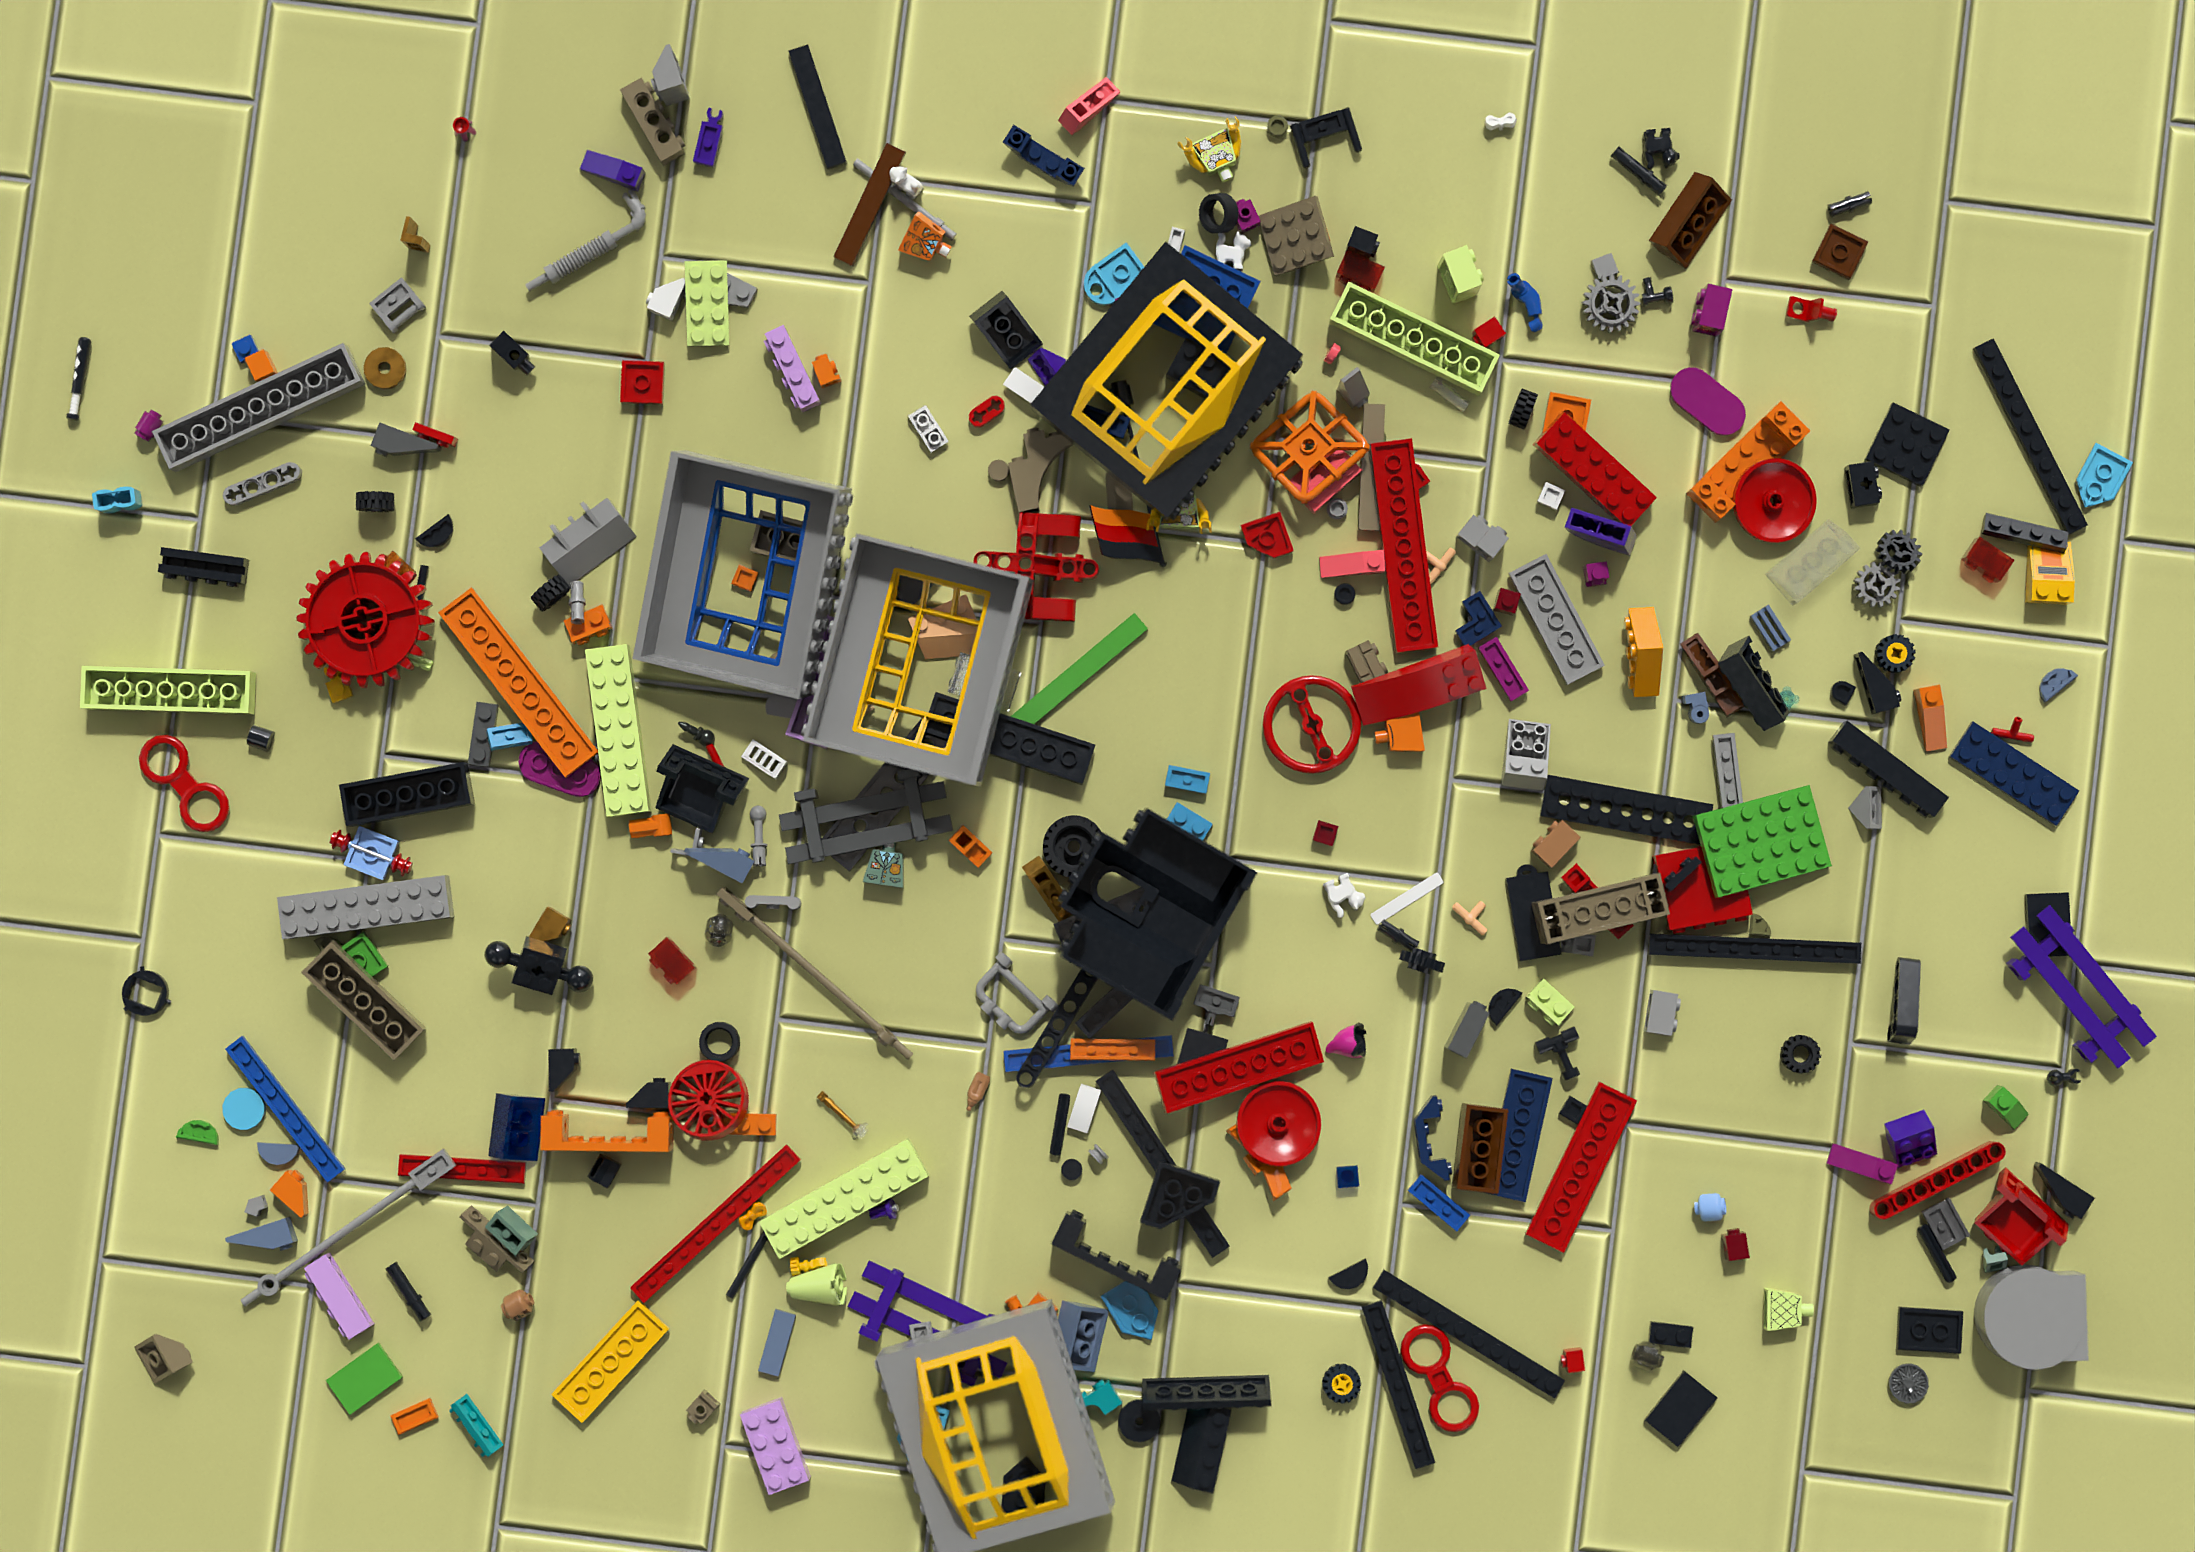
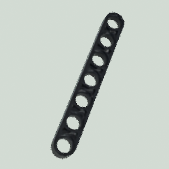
M1080 970L1017 1073L1016 1081L1021 1088L1029 1089L1035 1084L1096 984L1097 977H1090L1086 974L1085 970ZM1083 983L1086 985L1087 990L1084 994H1077L1075 992L1077 984ZM1067 1001L1075 1003L1076 1008L1073 1012H1066L1064 1010V1004ZM1056 1019H1062L1065 1022V1027L1062 1030H1055L1053 1028V1022ZM1045 1037H1051L1054 1040V1045L1051 1048H1044L1042 1046V1040ZM1034 1055H1040L1043 1058V1063L1038 1067L1031 1064V1058ZM1024 1073H1029L1032 1076V1081L1030 1084L1024 1085L1020 1082V1076Z

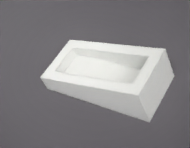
M1172 227L1168 244L1179 252L1185 230Z

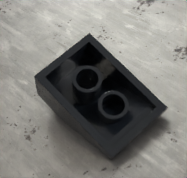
M1000 291L969 316L1010 370L1043 345L1042 341L1003 291Z

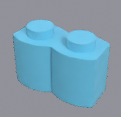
M120 487L114 491L98 490L92 494L94 509L103 513H115L121 509L136 510L142 507L141 491L132 487Z

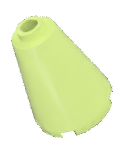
M834 1263L791 1277L786 1284L787 1294L792 1299L835 1306L843 1305L847 1297V1287H843V1280H847L842 1264Z

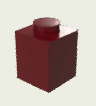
M1500 588L1497 592L1493 610L1513 616L1516 613L1521 593Z
M1739 1228L1728 1229L1726 1234H1721L1726 1260L1734 1261L1750 1258L1745 1232L1740 1231Z

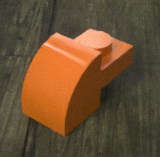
M964 825L949 839L978 868L992 854Z

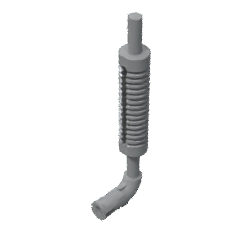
M633 189L628 191L632 199L629 198L626 192L622 195L632 211L630 212L633 217L632 223L613 234L607 230L601 234V237L598 236V239L594 238V240H591V243L587 242V244H584V247L580 246V248H577V251L573 250L574 253L570 252V254H567V257L563 256V258H560V261L556 260V262H553V265L545 266L544 270L546 273L525 284L529 292L549 280L553 284L558 282L560 277L564 278V276H567V273L570 275L571 272H574V269L577 271L581 266H585L584 263L588 264V262H591V259L594 261L595 258H598V255L601 257L605 252L608 253V249L613 250L618 247L616 241L635 230H640L645 223L646 208L641 204Z

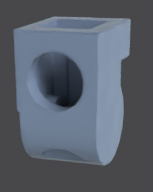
M1705 692L1681 696L1683 705L1689 704L1688 717L1690 721L1700 724L1708 720L1709 708Z

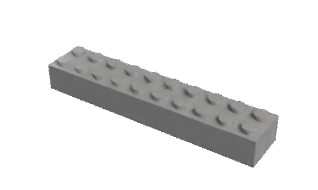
M342 343L152 431L168 468L178 472L366 384L349 347Z

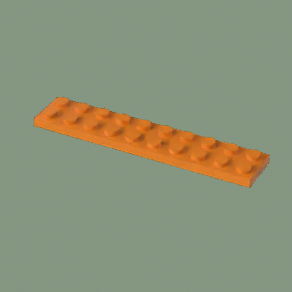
M472 587L438 612L565 778L598 754L597 748Z

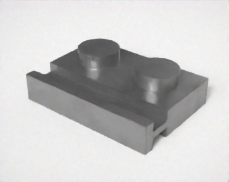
M1946 1198V1200L1921 1212L1942 1250L1970 1236L1950 1198Z

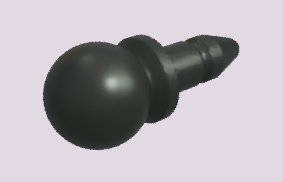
M678 722V725L684 731L693 735L694 740H698L701 745L708 746L713 744L715 736L712 731L703 730L702 727L697 729L686 722Z

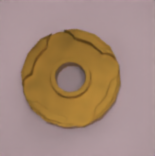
M380 347L371 351L366 357L364 374L367 380L375 387L392 389L404 379L406 363L402 355L395 349ZM383 363L390 364V371L386 374L380 372V366Z

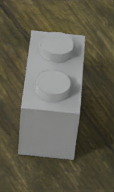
M1650 990L1644 1025L1645 1032L1672 1036V1032H1676L1677 1020L1675 1019V1013L1679 1011L1681 1004L1678 994Z

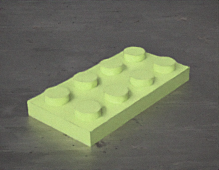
M727 260L684 261L687 346L729 345Z

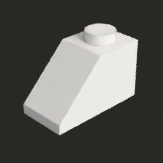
M685 278L655 288L653 293L650 292L646 300V304H648L647 309L672 321L685 292Z

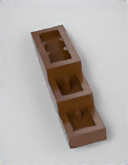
M1699 633L1680 643L1692 666L1726 717L1745 707L1739 695L1732 689L1727 676L1720 671L1718 660Z

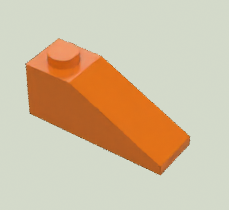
M1940 685L1915 689L1914 695L1925 751L1947 748L1945 712Z

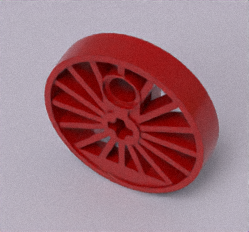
M715 1060L697 1061L685 1067L674 1079L668 1095L669 1111L676 1125L688 1136L702 1141L717 1140L732 1133L743 1121L749 1104L748 1089L742 1076L731 1066ZM724 1073L717 1082L718 1075ZM733 1073L736 1079L723 1086ZM699 1077H703V1085ZM694 1078L700 1091L685 1079ZM683 1083L696 1094L680 1091L678 1088ZM737 1085L740 1086L741 1091L724 1094ZM676 1095L692 1098L675 1102ZM741 1097L740 1105L722 1101ZM690 1106L682 1112L676 1114L675 1108ZM721 1106L737 1109L738 1112L733 1117ZM693 1113L686 1123L682 1125L679 1120ZM722 1114L731 1120L727 1126L723 1123ZM699 1117L695 1132L690 1131L689 1128ZM710 1117H714L713 1124L707 1125V1120ZM702 1128H705L708 1133L701 1134Z

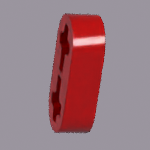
M992 396L972 409L969 413L970 423L974 427L980 428L998 417L1005 409L1003 399L999 396ZM992 401L1001 403L998 411L992 409L988 412V409L992 406ZM983 412L987 413L982 416V422L973 421L975 413L979 415Z

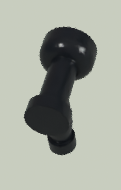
M1651 277L1643 279L1646 292L1642 294L1643 306L1663 300L1668 304L1674 302L1671 286L1665 287L1663 292L1654 294Z

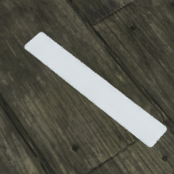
M1438 873L1433 874L1371 913L1372 919L1378 925L1383 919L1386 920L1443 884L1442 878Z

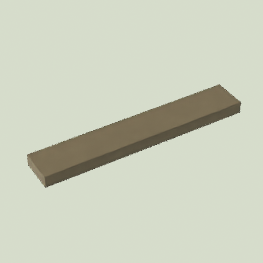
M1364 404L1363 437L1368 444L1384 442L1385 404ZM1369 447V451L1361 461L1358 530L1380 531Z

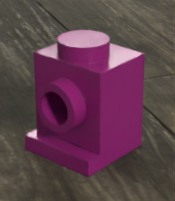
M1607 561L1590 563L1583 566L1586 587L1607 584V579L1609 578Z

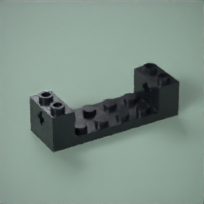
M1074 1209L1072 1212H1066L1051 1243L1052 1245L1155 1296L1167 1300L1181 1271L1182 1266L1179 1265L1178 1260L1170 1256L1167 1259L1162 1257L1152 1280H1150L1147 1273L1141 1270L1134 1272L1129 1269L1130 1265L1119 1260L1116 1263L1110 1260V1255L1102 1251L1097 1254L1091 1251L1092 1247L1084 1242L1077 1244L1076 1241L1086 1219L1083 1218L1084 1214Z

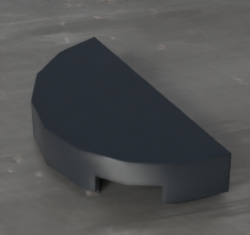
M447 514L415 539L421 545L429 548L446 544L454 530L450 514Z
M1506 988L1492 996L1488 1012L1490 1013V1019L1496 1026L1522 995V992Z
M1364 1258L1328 1278L1341 1289L1356 1288L1364 1282L1368 1274L1367 1260Z

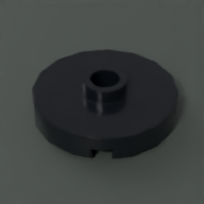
M1135 1399L1122 1407L1119 1413L1118 1425L1121 1433L1127 1439L1134 1442H1145L1157 1434L1160 1427V1415L1158 1410H1143V1399ZM1139 1417L1143 1419V1423L1141 1425H1138L1135 1422V1420Z

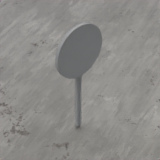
M773 693L767 699L766 713L791 718L797 699Z

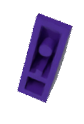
M590 150L586 151L580 166L582 171L631 190L633 189L636 192L639 191L646 174L640 166Z

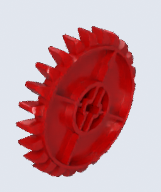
M363 552L359 562H356L352 554H346L343 566L335 560L330 561L329 568L331 572L327 574L324 571L318 570L316 577L320 582L317 585L307 583L305 586L306 590L311 593L310 598H300L299 604L306 608V613L297 615L296 621L305 624L306 628L298 633V638L309 639L310 641L305 646L304 653L306 655L318 654L313 663L317 669L322 668L326 664L329 665L326 673L329 679L333 680L339 671L342 672L341 680L343 685L350 686L353 677L356 676L358 685L361 688L367 689L369 676H372L376 685L382 687L385 685L383 673L386 672L391 678L397 681L400 680L401 677L397 669L399 664L406 669H414L413 663L408 658L410 653L420 657L425 656V652L416 645L417 640H432L429 634L421 631V626L432 625L435 623V620L421 615V611L432 607L433 603L428 600H418L417 598L427 590L426 586H410L409 584L415 579L417 574L413 571H408L399 575L403 567V563L400 561L393 562L387 568L388 557L384 554H380L374 563H371V554L369 552ZM367 602H375L379 608L370 609ZM365 615H368L372 618L383 616L382 618L367 621V626L360 623L350 625L352 623L366 620ZM363 632L366 639L359 640L354 633Z

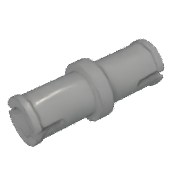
M581 581L570 583L571 599H569V606L571 607V623L582 624L585 621L584 606L586 605V600L583 598L584 584Z

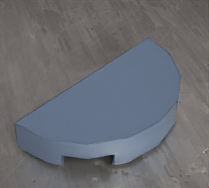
M2064 668L2048 672L2042 678L2039 687L2043 702H2047L2078 675L2072 670Z
M257 1142L258 1152L261 1157L274 1165L286 1164L293 1160L300 1149V1146L295 1144Z

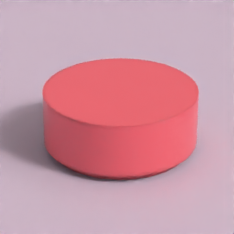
M1333 343L1323 361L1332 364L1341 346Z

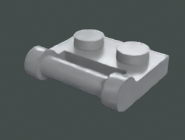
M402 277L369 303L393 333L398 331V327L415 313L426 308ZM410 299L414 302L411 307L391 321L389 316Z

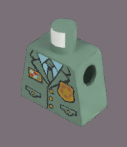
M896 843L883 845L882 850L873 849L863 882L904 888V856L902 853L895 852Z

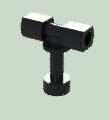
M1575 1026L1560 1031V1035L1552 1038L1546 1037L1535 1042L1539 1054L1550 1050L1553 1053L1558 1052L1565 1071L1561 1072L1565 1081L1580 1075L1578 1067L1572 1066L1565 1050L1569 1047V1042L1579 1039Z

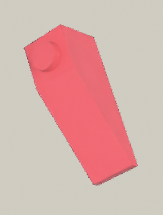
M1107 77L1068 105L1059 117V123L1071 135L1075 134L1116 98L1120 91Z
M1384 550L1319 557L1321 578L1382 574L1385 572Z

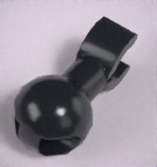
M2070 1069L2067 1073L2052 1070L2047 1074V1081L2052 1086H2059L2063 1081L2078 1084L2081 1080H2075L2070 1078V1076L2080 1070Z

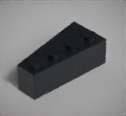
M1747 636L1729 645L1719 660L1718 665L1722 674L1726 675L1729 679L1732 689L1741 697L1745 708L1749 709L1752 713L1755 723L1763 731H1766L1784 722L1790 712L1778 689L1772 688L1771 676L1768 670L1764 671L1759 661L1761 657L1758 651L1753 652L1750 646L1752 640L1750 636Z

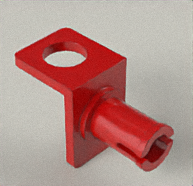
M1790 296L1786 316L1805 322L1820 318L1832 322L1836 319L1837 309L1823 306V298L1806 300ZM1796 302L1802 305V312L1800 314H1796L1793 311V305Z

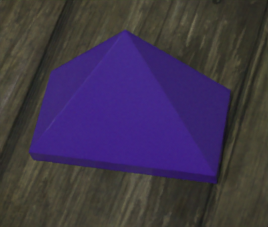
M1040 348L1027 359L1045 386L1066 362L1065 358L1044 348Z

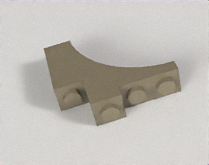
M1039 428L1028 429L1027 433L1023 434L1028 459H1024L1023 456L1011 459L1012 462L1008 463L1019 514L1020 512L1028 513L1040 510L1039 490L1048 467L1063 451L1073 446L1058 431L1050 433L1049 437L1045 438L1044 430H1039Z

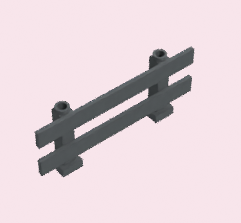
M914 769L897 771L898 779L901 782L904 781L905 789L819 807L815 806L814 799L819 798L815 788L794 792L795 801L801 803L802 810L779 814L782 831L805 827L808 843L785 847L788 864L808 860L817 863L825 861L827 856L911 839L920 842L928 840V836L953 831L950 814L925 819L922 803L947 798L944 781L918 786L917 778H921L920 771ZM905 806L909 807L911 822L825 840L821 838L819 827L821 823Z

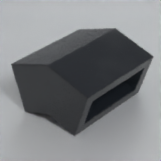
M600 1153L587 1177L593 1182L609 1188L622 1164Z

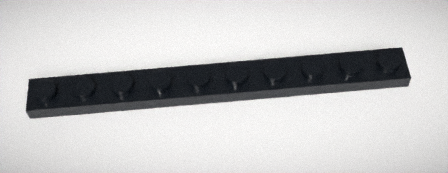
M1994 338L1974 347L1973 350L2064 530L2069 535L2087 526L2088 524Z
M1649 934L1648 955L1861 964L1862 943Z
M1112 1069L1097 1079L1096 1083L1154 1171L1156 1172L1159 1160L1176 1165L1115 1071ZM1205 1207L1185 1216L1212 1258L1230 1247Z
M1384 1269L1373 1285V1288L1554 1399L1566 1381Z

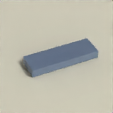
M775 1309L758 1371L779 1376L796 1314Z

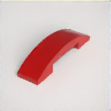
M1577 863L1561 877L1573 893L1598 888ZM1628 924L1608 930L1619 940L1634 925Z

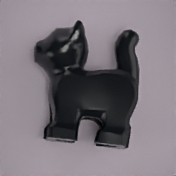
M1662 128L1660 137L1654 136L1656 129L1646 130L1643 133V140L1645 141L1643 150L1648 163L1647 168L1653 169L1655 164L1653 156L1662 154L1665 169L1668 166L1674 165L1679 160L1680 154L1673 149L1670 138L1671 128Z

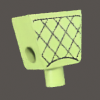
M1764 1288L1763 1328L1765 1330L1772 1331L1801 1326L1802 1316L1813 1317V1304H1802L1801 1295Z

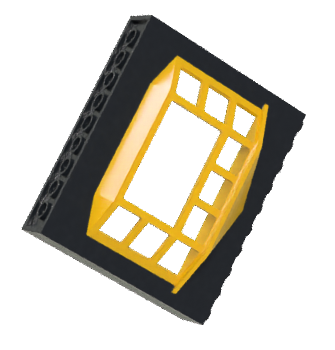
M1165 241L1037 395L1030 406L1033 412L1168 522L1172 519L1174 521L1181 512L1182 508L1180 506L1184 502L1188 504L1195 495V488L1197 486L1201 488L1208 480L1207 474L1210 470L1214 472L1222 463L1221 457L1224 453L1228 456L1235 447L1236 443L1234 441L1237 438L1242 439L1248 432L1249 423L1251 421L1255 423L1262 415L1263 410L1261 409L1263 406L1266 405L1268 407L1276 398L1275 392L1278 389L1282 391L1288 384L1290 379L1288 376L1291 373L1296 374L1302 367L1303 354ZM1181 291L1187 293L1201 305V308L1187 322L1168 308V305ZM1206 311L1210 312L1226 326L1213 342H1209L1192 327ZM1161 313H1164L1205 346L1206 350L1149 419L1144 421L1102 385ZM1231 331L1250 345L1248 351L1238 362H1234L1217 348ZM1212 353L1231 368L1215 389L1195 374ZM1189 380L1195 382L1209 394L1208 398L1193 415L1189 414L1173 400ZM1096 392L1101 393L1116 406L1102 427L1098 426L1083 413V409ZM1167 406H1170L1187 420V423L1172 441H1168L1152 427V424ZM1121 412H1124L1141 427L1127 447H1124L1107 433V430ZM1146 432L1165 446V450L1152 467H1148L1132 454V450Z

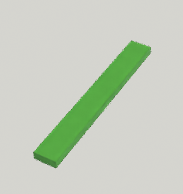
M1133 613L1011 715V717L1035 724L1148 630V628Z

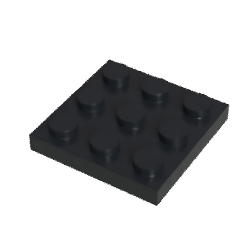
M1893 402L1864 460L1868 462L1874 461L1875 465L1922 487L1950 429Z

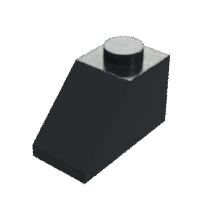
M577 1048L548 1049L549 1092L557 1091L577 1070V1065H580L581 1062L580 1053H577Z
M653 1078V1082H647L626 1103V1108H669L668 1095L671 1082H666V1078Z

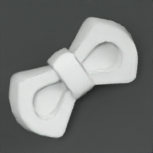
M1508 113L1502 118L1488 115L1485 119V127L1491 131L1498 127L1500 131L1503 130V127L1513 128L1516 124V117L1512 113Z

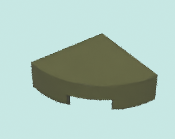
M1757 914L1751 915L1749 934L1771 937V929L1768 923Z
M321 937L314 940L321 952L333 940L339 946H343L339 940L332 937Z

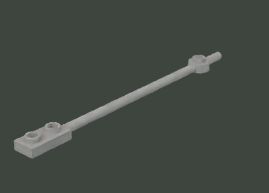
M442 1149L409 1172L411 1180L276 1275L266 1274L262 1276L258 1281V1288L242 1298V1304L247 1306L261 1295L271 1296L277 1293L282 1280L415 1186L421 1191L451 1170L456 1164L447 1151ZM268 1281H272V1282H273V1287H272V1288L268 1287V1285H267V1282H268Z

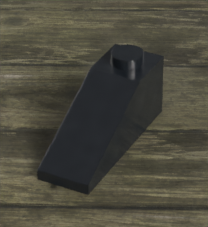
M1863 652L1854 654L1871 714L1900 707L1901 695L1898 690H1895V686Z
M2035 1162L2034 1167L2056 1204L2063 1209L2062 1213L2072 1220L2075 1217L2082 1219L2095 1197L2044 1164Z

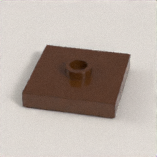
M1830 224L1813 257L1812 263L1850 280L1868 241Z

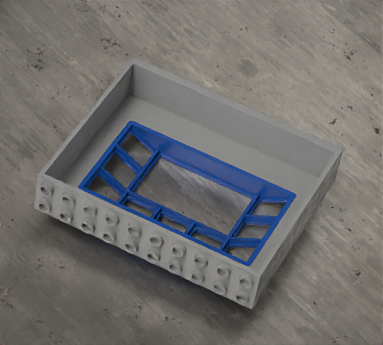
M687 450L671 451L633 659L795 699L812 696L814 683L817 682L815 681L816 673L821 662L819 660L820 652L823 651L825 640H823L824 631H827L829 619H827L828 611L831 610L833 605V598H831L832 590L835 589L837 584V578L835 577L836 569H839L841 564L839 554L840 549L843 548L845 543V536H843L844 528L849 523V515L847 513L849 506L853 502L852 488ZM724 487L746 492V515L724 510ZM753 494L776 500L775 522L753 516ZM783 501L805 506L802 528L783 523ZM722 517L774 529L757 620L706 608ZM782 530L800 534L795 561L777 557ZM775 564L794 568L789 594L771 590L770 588ZM769 596L787 600L783 627L764 622ZM704 615L725 620L722 633L716 645L695 640ZM733 622L755 628L746 652L724 647ZM762 629L781 633L778 653L775 659L754 654Z

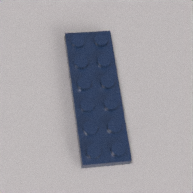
M1974 721L1969 724L1949 755L1951 759L2054 826L2058 825L2080 791Z
M1510 1069L1502 1108L1508 1109L1499 1193L1487 1194L1526 1202L1553 1078Z

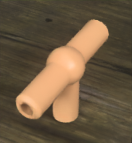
M1450 547L1440 560L1426 551L1427 561L1434 566L1429 574L1430 584L1446 569V565L1455 555L1456 551Z
M1479 901L1470 913L1459 903H1455L1452 906V909L1464 919V922L1471 925L1478 933L1484 935L1487 932V929L1476 920V917L1486 907L1482 901Z

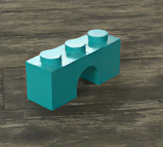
M1102 1379L1092 1386L1093 1390L1088 1393L1085 1391L1081 1393L1086 1407L1096 1405L1102 1410L1104 1415L1122 1404V1399L1109 1379L1105 1382Z

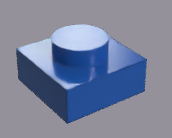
M252 335L245 336L231 343L241 363L246 362L245 357L259 351Z

